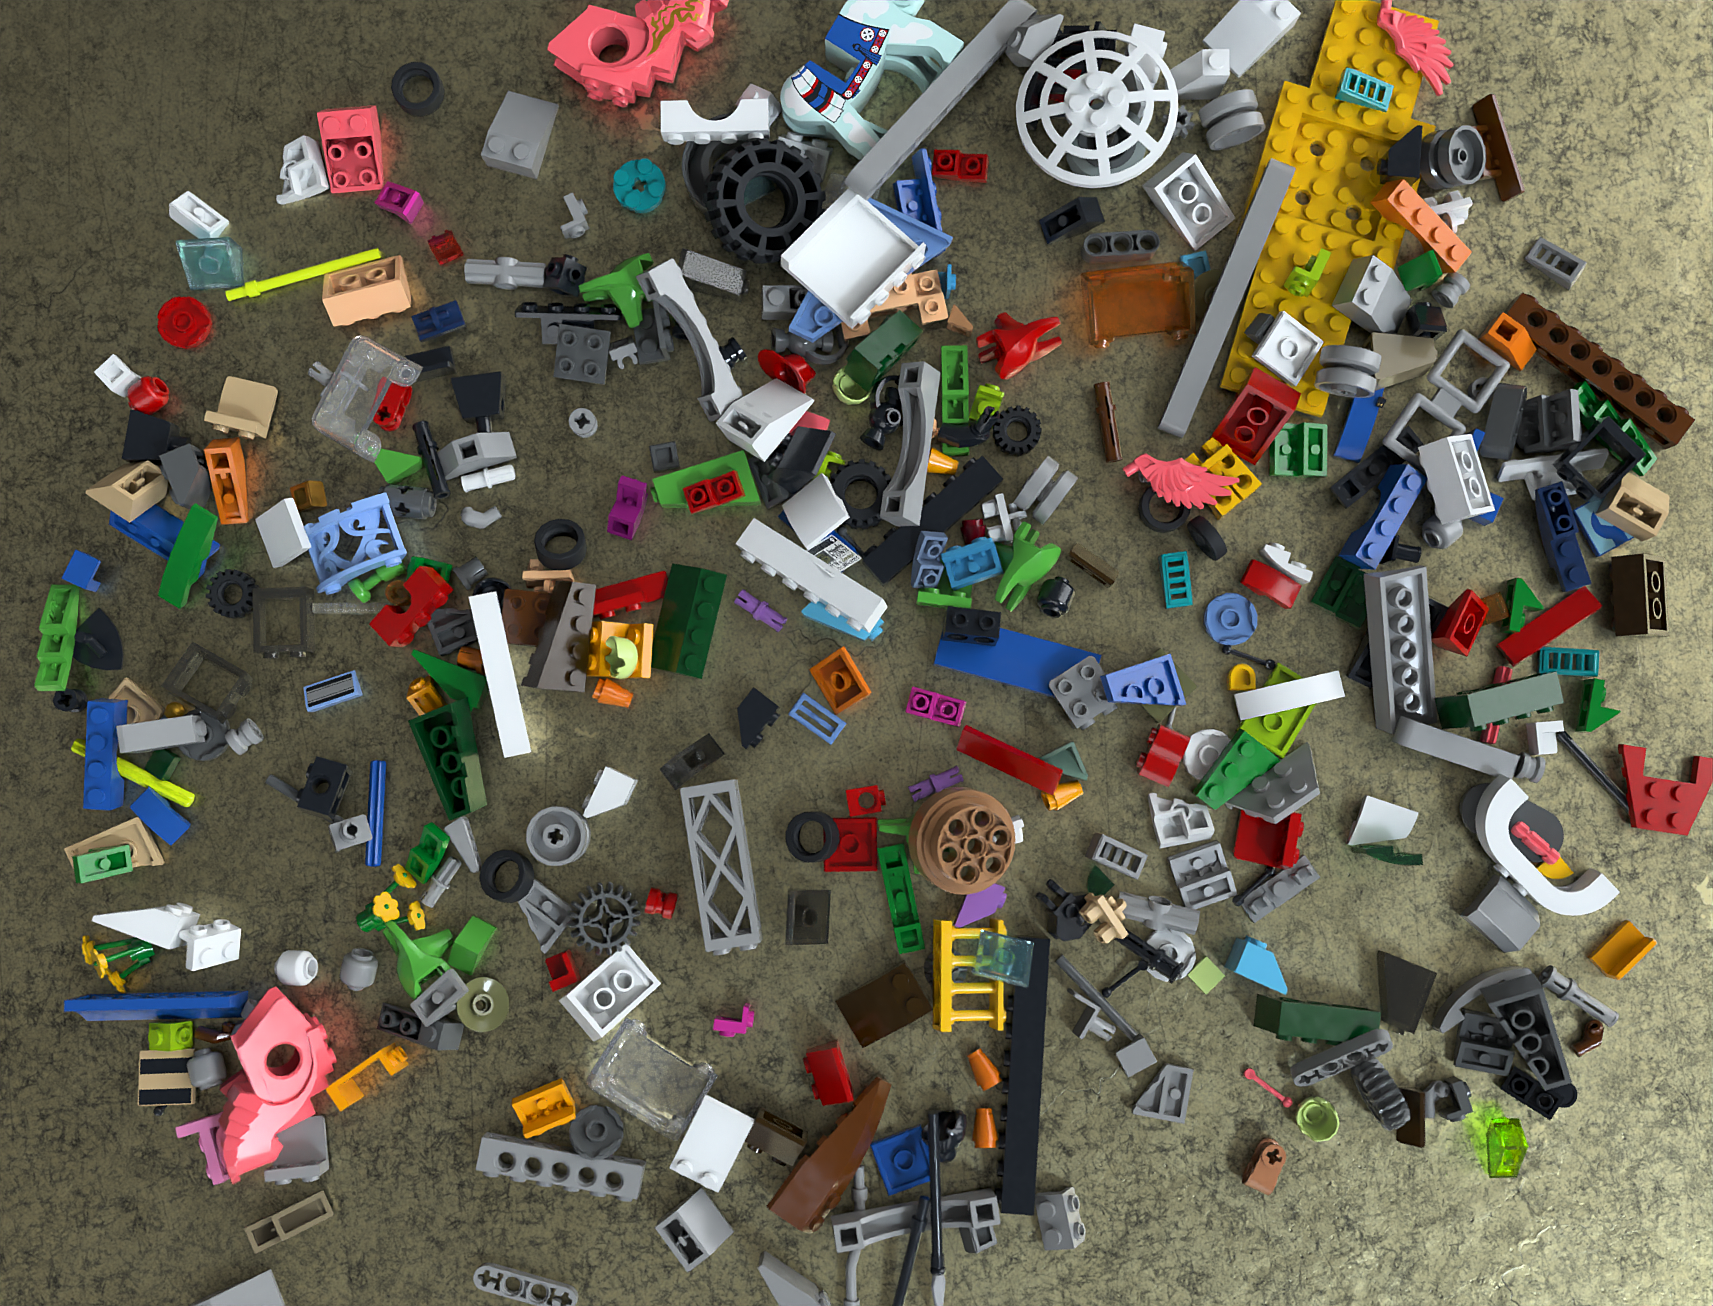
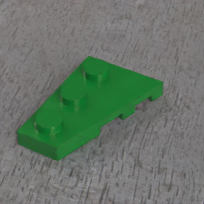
M1239 729L1192 793L1210 808L1216 810L1250 785L1255 778L1262 776L1277 763L1281 762V760L1245 730Z

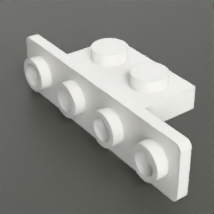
M1607 448L1578 452L1569 463L1583 476L1582 471L1602 468L1609 452ZM1562 454L1546 457L1537 456L1524 460H1509L1502 463L1497 476L1499 482L1524 479L1532 500H1535L1536 489L1563 481L1567 495L1577 494L1576 488L1570 482L1561 479L1557 474V469L1552 465Z

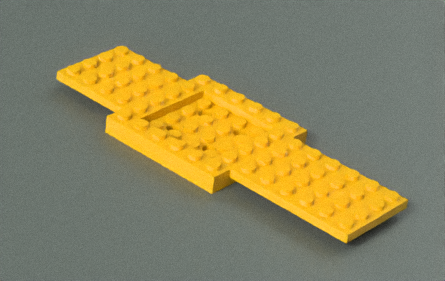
M1335 0L1309 88L1288 81H1284L1236 233L1238 235L1270 158L1295 167L1290 185L1254 268L1219 387L1238 392L1253 368L1256 367L1301 393L1296 411L1320 418L1324 414L1330 394L1317 389L1314 385L1317 371L1325 368L1319 362L1321 350L1324 346L1344 345L1351 322L1350 318L1332 306L1337 292L1353 259L1374 255L1394 270L1406 228L1397 223L1387 221L1370 203L1384 186V184H1380V175L1377 174L1378 161L1393 145L1417 125L1422 126V141L1426 135L1434 132L1436 128L1435 125L1411 119L1423 74L1420 70L1415 73L1408 62L1396 55L1394 40L1387 31L1377 25V15L1381 3L1371 0ZM1391 7V10L1402 14L1405 13V17L1416 15L1418 18H1424L1423 23H1431V29L1437 30L1438 20ZM1346 67L1394 86L1387 112L1335 99L1341 74ZM1350 82L1349 89L1353 90L1355 83ZM1360 85L1358 93H1363V85ZM1370 88L1368 92V97L1370 98L1373 95V88ZM1379 90L1377 100L1382 102L1384 91ZM1313 144L1321 146L1323 155H1313L1310 151V146ZM1363 159L1371 161L1373 170H1363L1360 161ZM1421 173L1420 178L1412 185V188L1415 190V192H1417L1418 185L1421 179ZM1304 193L1308 197V204H1299L1295 198L1296 194ZM1354 208L1358 212V219H1349L1346 216V209ZM1321 248L1331 252L1319 281L1308 297L1304 295L1302 297L1295 296L1288 291V288L1284 287L1285 281L1295 266L1303 269L1311 255L1317 256ZM1285 311L1324 341L1297 386H1290L1252 357L1258 344L1251 340L1244 332L1259 313L1271 314L1276 318L1279 312Z

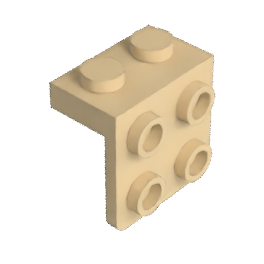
M229 376L224 383L217 413L206 410L204 421L211 424L212 430L228 434L230 430L238 432V436L254 440L255 436L266 439L278 390L274 386Z

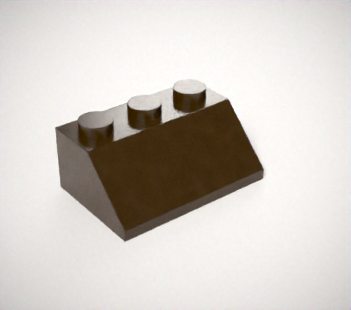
M1644 553L1611 557L1609 575L1613 581V590L1610 593V599L1614 606L1612 628L1615 636L1626 638L1669 636L1665 557Z

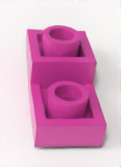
M912 687L905 712L960 727L966 701Z

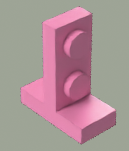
M224 1111L186 1122L175 1128L178 1138L199 1132V1147L202 1152H205L207 1160L206 1172L208 1177L212 1179L213 1185L223 1183L229 1179L216 1142V1133L220 1126L218 1119Z

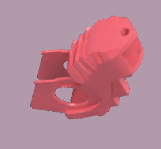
M276 986L266 991L236 1033L230 1035L248 1080L232 1085L227 1093L229 1099L222 1107L224 1112L218 1119L220 1126L216 1133V1142L221 1160L232 1185L240 1181L239 1175L276 1161L283 1148L276 1134L316 1114L310 1098L329 1086L325 1075L333 1072L332 1064L337 1063L332 1048H329L325 1041L328 1037L322 1023H319L316 1016L310 1017L307 1012L302 1014ZM281 1044H290L295 1047L294 1054L287 1063L275 1068L267 1067V1055L274 1047Z

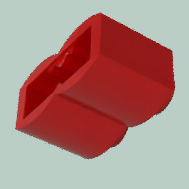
M1158 724L1157 728L1152 727L1146 739L1149 746L1145 753L1141 752L1135 764L1138 767L1137 773L1169 787L1191 738L1161 724Z

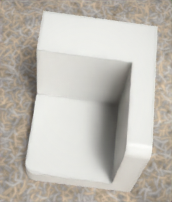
M115 354L94 371L111 391L124 398L127 396L128 389L141 379Z
M1563 720L1526 723L1529 755L1557 753L1556 732L1564 731Z

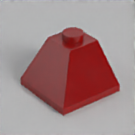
M1466 589L1449 606L1436 631L1431 634L1432 642L1438 648L1467 657L1489 608L1473 590Z

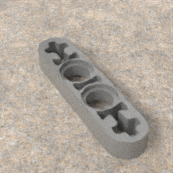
M1375 1029L1294 1064L1290 1069L1294 1084L1300 1087L1315 1084L1355 1067L1366 1060L1369 1061L1389 1052L1393 1048V1043L1389 1032L1385 1029Z
M483 1263L477 1268L473 1276L475 1286L482 1291L536 1306H575L578 1301L577 1290L569 1284L495 1263ZM486 1270L490 1271V1276L493 1278L498 1279L500 1273L504 1274V1276L502 1277L500 1281V1286L498 1287L496 1286V1284L499 1280L490 1279L489 1282L486 1283L484 1282V1277L480 1274H483ZM516 1277L520 1281V1288L516 1291L509 1290L506 1287V1279ZM536 1284L543 1285L547 1291L546 1296L536 1298L532 1294V1287ZM552 1288H555L554 1295L562 1296L564 1292L569 1293L568 1298L572 1301H568L567 1305H564L559 1297L554 1296L552 1302L548 1301L552 1294Z

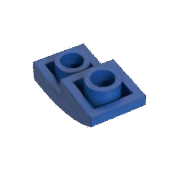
M148 787L130 805V808L150 829L172 846L190 827L191 823L169 807V801L151 787Z

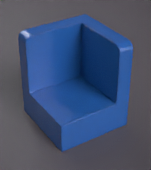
M75 549L61 579L83 589L97 592L101 582L93 578L101 561L86 552Z

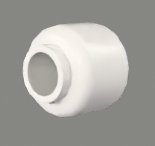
M287 950L276 961L274 972L283 985L305 986L317 975L318 963L309 951Z

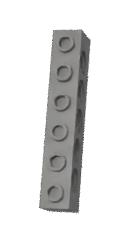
M487 1132L481 1138L476 1170L483 1171V1175L488 1177H499V1174L510 1176L509 1179L515 1182H525L528 1179L536 1181L537 1185L543 1187H552L553 1184L561 1185L564 1190L570 1192H578L579 1189L590 1191V1194L593 1196L605 1197L606 1194L617 1196L616 1199L620 1201L631 1202L633 1199H638L641 1193L646 1161L611 1155L602 1160H589L581 1157L574 1151L573 1147ZM502 1153H510L514 1158L513 1164L504 1163ZM530 1157L537 1158L541 1164L540 1169L531 1168L528 1159ZM555 1163H564L567 1166V1173H558L555 1169ZM583 1167L591 1168L594 1171V1178H585L581 1173V1169ZM608 1173H618L621 1177V1182L618 1184L610 1182Z

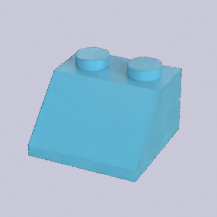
M1246 936L1244 940L1236 937L1224 967L1286 995L1288 991L1274 954L1265 950L1267 944L1249 936Z

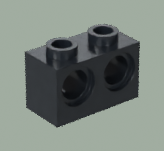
M947 606L944 615L942 640L996 646L999 639L1001 612Z

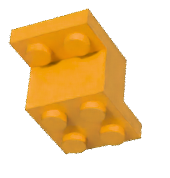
M592 622L586 677L612 678L610 674L611 665L605 659V656H608L612 649L605 643L610 636H616L631 640L638 652V661L634 672L624 679L650 678L653 624Z

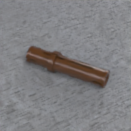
M1110 382L1096 383L1093 385L1097 401L1095 411L1096 414H1099L1106 463L1122 461L1123 457L1115 418L1117 408L1112 401Z

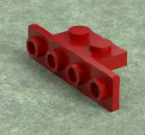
M666 571L656 572L596 589L593 618L599 616L600 620L616 616V611L623 609L626 610V613L642 609L641 604L663 599L668 582Z

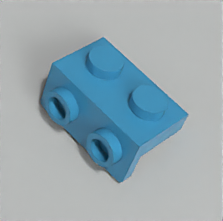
M979 537L972 540V544L963 547L960 545L952 546L946 549L945 553L940 554L953 590L1004 574L997 548L992 538Z

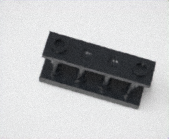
M1101 21L1095 22L1093 31H1107ZM1059 28L1052 45L1075 34H1063ZM1094 38L1095 50H1106L1110 45V39ZM1083 40L1073 42L1069 45H1083ZM1058 49L1047 57L1045 63L1056 68L1066 59L1057 58ZM1096 58L1098 71L1101 69L1104 58ZM1086 60L1077 62L1066 70H1082L1081 76L1087 73ZM1037 71L1033 74L1026 90L1024 112L1040 108L1041 93L1048 77ZM1054 83L1050 94H1066L1067 89L1058 83ZM1065 113L1050 116V119L1067 120L1065 117ZM1039 120L1026 123L1027 130L1036 131Z

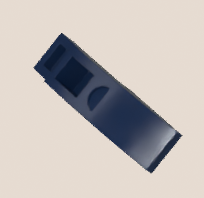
M1563 481L1536 489L1535 501L1542 543L1549 567H1554L1562 593L1592 584L1575 535L1579 530Z

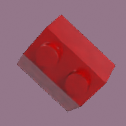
M838 1039L807 1049V1057L803 1058L807 1074L812 1073L815 1083L811 1084L815 1100L820 1099L822 1106L854 1101V1090Z

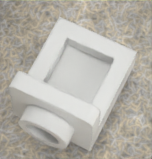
M751 83L735 103L738 107L741 99H768L769 127L782 111V106L771 92Z

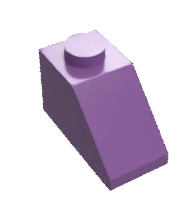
M994 883L983 891L965 894L954 920V926L963 927L994 914L997 908L1002 909L1007 894L1003 893L1005 887Z

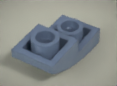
M920 531L911 573V586L913 588H937L944 569L943 564L940 562V554L943 553L948 540L944 533Z

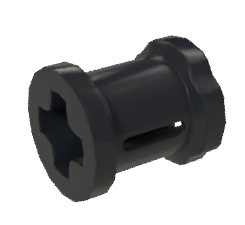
M66 688L65 691H56L53 698V704L56 709L75 713L83 711L88 701L84 691Z

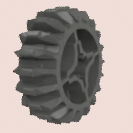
M597 882L596 891H593L592 887L588 885L586 886L588 895L585 896L582 892L577 893L581 899L580 903L574 900L571 901V905L577 908V910L567 912L569 917L575 918V920L567 922V926L569 928H576L571 931L570 935L572 938L579 937L576 942L579 947L586 943V952L589 953L595 946L596 955H601L603 948H605L607 955H611V947L615 946L617 951L620 952L622 947L619 943L624 941L626 945L631 944L627 938L628 934L637 936V932L632 929V926H640L641 922L633 919V917L641 915L639 909H632L636 907L638 902L635 899L628 901L632 893L626 891L622 894L623 886L618 885L613 891V883L608 882L606 889L603 890L602 883ZM606 898H613L621 902L624 911L610 910L606 903ZM597 900L596 910L583 918L587 907ZM603 910L610 916V918L606 919L605 927L600 920L598 921V919L602 918ZM625 919L619 932L612 936L613 926ZM583 926L600 928L603 939L589 936L584 931Z
M1378 1059L1366 1060L1351 1068V1077L1354 1080V1084L1366 1103L1367 1108H1369L1372 1115L1383 1128L1388 1131L1398 1129L1410 1120V1111L1403 1098L1404 1096L1401 1094L1399 1087L1395 1084L1388 1070L1384 1068Z

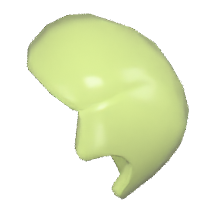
M844 365L834 374L832 381L833 392L839 401L847 405L860 404L870 396L871 389L866 392L844 372L846 365Z
M610 636L605 644L612 650L608 656H605V659L611 665V677L618 679L628 678L634 672L637 665L638 652L636 646L631 640Z
M1311 1096L1305 1098L1297 1106L1295 1113L1297 1126L1302 1133L1313 1141H1327L1337 1134L1340 1125L1338 1113L1329 1101L1318 1096Z

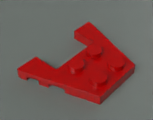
M1618 744V752L1622 754L1624 767H1621L1622 776L1626 778L1628 789L1626 798L1629 806L1631 827L1688 836L1713 783V758L1693 756L1690 783L1643 776L1647 748Z

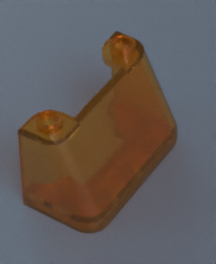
M1165 262L1081 273L1088 343L1094 345V348L1109 347L1110 343L1117 337L1166 332L1168 335H1172V339L1179 340L1188 338L1189 334H1196L1194 270L1186 263Z

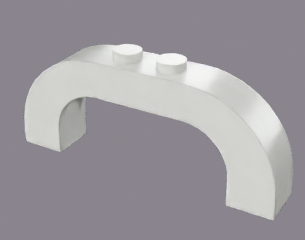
M1502 774L1497 776L1483 792L1475 817L1478 839L1485 852L1496 863L1494 866L1495 870L1504 878L1509 876L1515 882L1512 886L1523 897L1527 895L1545 908L1563 915L1588 914L1602 908L1614 899L1620 892L1602 873L1592 868H1589L1574 883L1559 887L1553 886L1513 845L1508 832L1511 816L1529 797L1511 778Z

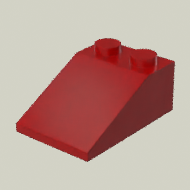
M1254 367L1209 440L1213 437L1223 447L1228 444L1233 453L1256 465L1294 413L1301 393Z

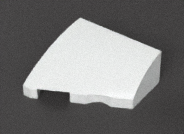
M303 135L284 146V164L280 171V178L284 180L282 195H277L276 197L277 203L283 205L303 200L329 189L318 141Z
M1156 793L1148 794L1152 823L1159 848L1211 839L1215 830L1207 806L1196 803L1187 804L1183 800L1176 798L1173 801L1159 798Z
M1364 795L1357 820L1352 823L1346 844L1353 846L1407 838L1415 824L1418 812Z

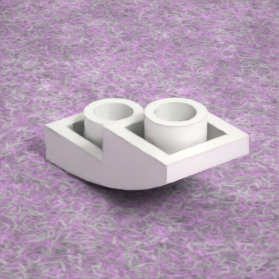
M1270 542L1269 545L1265 544L1260 547L1258 553L1271 567L1304 585L1310 582L1313 572L1307 570V566L1302 563L1291 561V564H1289L1288 561L1291 553L1284 551V546Z

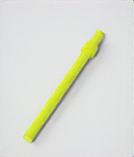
M375 248L259 282L252 280L245 282V286L225 291L228 301L246 296L250 298L261 295L263 291L381 258L379 248Z

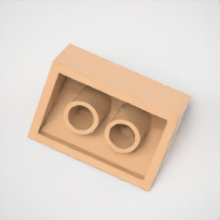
M401 255L324 274L322 301L334 327L339 325L348 326L366 318L375 319L382 314L390 312L399 313L411 307V293Z

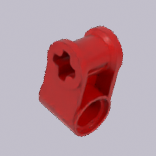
M386 377L383 378L371 411L372 420L381 429L392 432L400 427L406 407L411 400L412 385ZM390 414V418H384L383 420L384 416H389Z

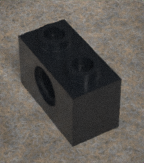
M316 756L314 763H310L306 772V778L308 779L305 787L301 788L297 794V807L303 813L334 822L352 770L346 764ZM328 783V789L324 793H317V787L320 784Z

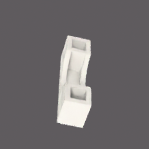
M741 99L734 113L725 119L717 121L699 117L691 109L687 100L661 101V134L663 141L679 145L683 144L684 141H694L697 144L721 141L722 143L732 144L736 143L737 140H748L749 142L762 138L770 140L768 99Z

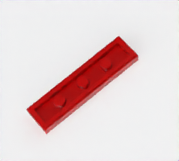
M1583 586L1522 627L1520 632L1513 633L1501 641L1496 647L1514 668L1601 609L1602 605L1587 587Z
M968 725L962 730L957 751L1050 795L1056 792L1063 773L1062 769Z

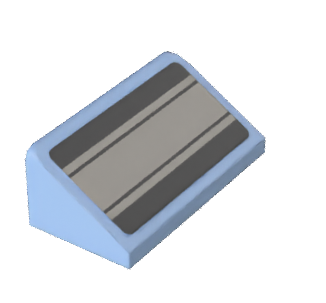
M355 670L303 687L307 712H315L363 696Z

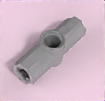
M497 257L495 260L467 259L464 268L465 281L472 284H490L501 289H516L517 286L541 288L546 277L547 265L546 263L519 262L517 259L509 257Z
M1120 891L1118 899H1124L1127 904L1126 908L1122 911L1125 918L1140 921L1144 926L1153 930L1163 931L1168 928L1195 935L1199 923V910L1172 904L1170 900L1160 896H1149L1146 898Z

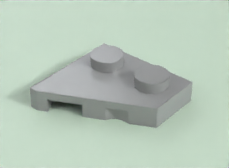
M534 879L529 893L518 901L522 912L525 913L532 932L534 931L541 951L546 954L567 927V922L573 919L567 915V912L570 910L576 911V909L537 879Z
M1165 1063L1132 1107V1114L1184 1124L1194 1069Z

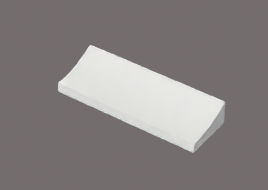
M490 592L469 597L504 758L531 752L497 594L496 592Z

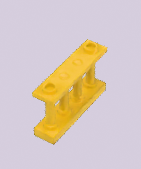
M990 918L989 928H954L950 920L933 919V1029L940 1032H951V1024H954L955 1021H989L990 1028L1003 1030V1023L1006 1022L1007 1017L1006 1009L1003 1006L1004 941L1007 937L1004 920ZM955 939H989V955H954L952 953V942ZM955 966H989V982L954 983L952 980V969ZM989 993V1010H954L951 1008V999L954 994Z

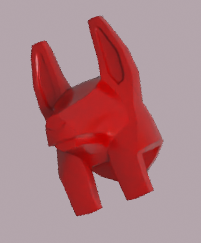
M1006 312L997 315V318L994 320L997 329L990 330L976 338L978 348L996 342V346L979 353L978 358L981 364L997 358L998 363L995 366V371L1004 380L1014 377L1030 362L1044 357L1062 344L1059 336L1043 342H1037V339L1044 333L1060 325L1058 317L1043 318L1024 325L1013 319Z

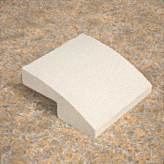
M823 473L819 474L782 505L794 531L808 550L849 518L843 501L835 495L828 477Z

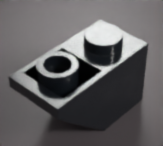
M754 687L737 708L742 747L747 750L750 746L755 749L764 737L761 734L767 725L772 727L780 717L778 713L780 707Z

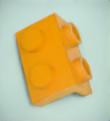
M562 1078L512 1098V1107L523 1125V1135L526 1139L532 1136H539L546 1130L558 1125H565L576 1117L575 1101Z

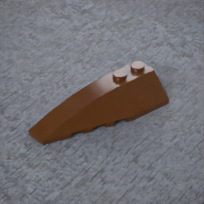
M876 1077L853 1102L854 1109L852 1112L842 1114L835 1122L837 1124L836 1129L828 1137L823 1135L816 1142L820 1147L810 1158L805 1154L767 1204L766 1207L802 1232L813 1234L822 1227L826 1215L839 1204L841 1195L858 1170L873 1140L884 1112L891 1083Z

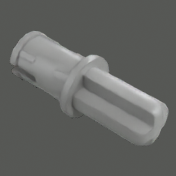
M450 856L437 875L433 874L431 876L432 880L420 895L419 900L426 906L433 908L445 889L450 888L449 882L460 868L461 862L457 858Z

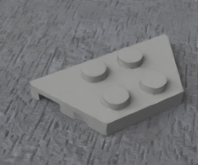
M1306 742L1281 759V762L1277 763L1262 776L1255 778L1250 785L1224 803L1225 806L1229 809L1233 807L1242 809L1247 815L1261 817L1265 821L1277 824L1318 796L1320 790L1309 743Z

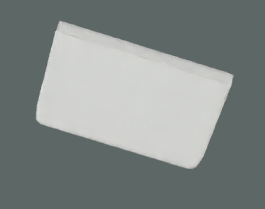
M189 191L169 203V216L208 246L216 241L229 224L227 219Z

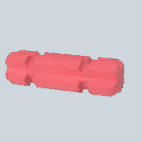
M1518 821L1511 828V833L1517 838H1522L1521 842L1535 854L1540 855L1541 859L1547 864L1553 865L1560 858V853L1554 848H1549L1550 845L1534 831H1529L1530 827L1524 822Z

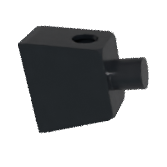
M499 371L451 378L463 420L467 423H476L477 433L493 432L492 421L501 420L505 417V375Z
M130 410L122 459L129 463L149 460L153 464H162L160 455L186 444H192L190 437L180 436L179 426L160 418Z

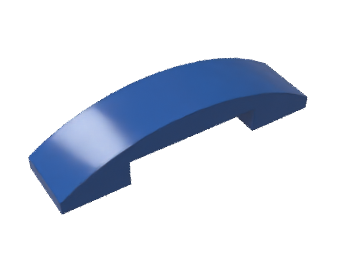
M1384 388L1376 390L1374 396L1369 398H1352L1333 456L1360 463L1379 407H1376L1377 399L1383 396Z

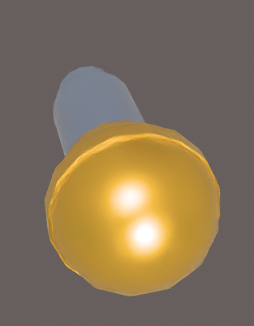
M179 702L169 703L161 719L182 717L185 713L183 705Z

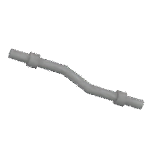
M860 1165L853 1176L854 1186L851 1187L854 1212L865 1210V1200L868 1199L867 1187L864 1185V1165ZM861 1249L849 1251L845 1265L846 1298L843 1299L844 1306H860V1299L857 1297L856 1266Z

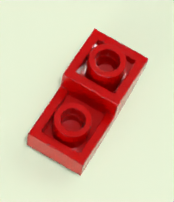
M934 149L932 176L954 181L987 183L989 156L988 154H962L960 150Z
M735 470L682 488L691 514L705 511L746 496L738 472Z
M1255 559L1250 560L1240 583L1257 595H1266L1284 609L1292 608L1302 587L1285 574Z

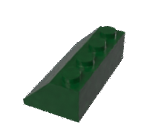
M672 563L652 643L651 668L702 679L727 574Z

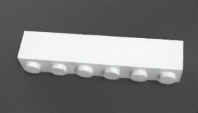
M753 518L736 542V545L742 551L740 556L752 564L754 561H757L762 565L761 569L772 577L775 574L783 578L782 582L792 590L796 588L804 591L803 596L814 604L820 601L826 605L824 609L837 618L839 615H842L848 619L846 623L857 631H860L862 628L870 633L888 607L883 598ZM815 563H817V564L820 565L821 567L825 568L826 570H828L829 572H831V573L834 574L835 576L831 577L829 574H827L824 570H822V569H821L819 566H817Z

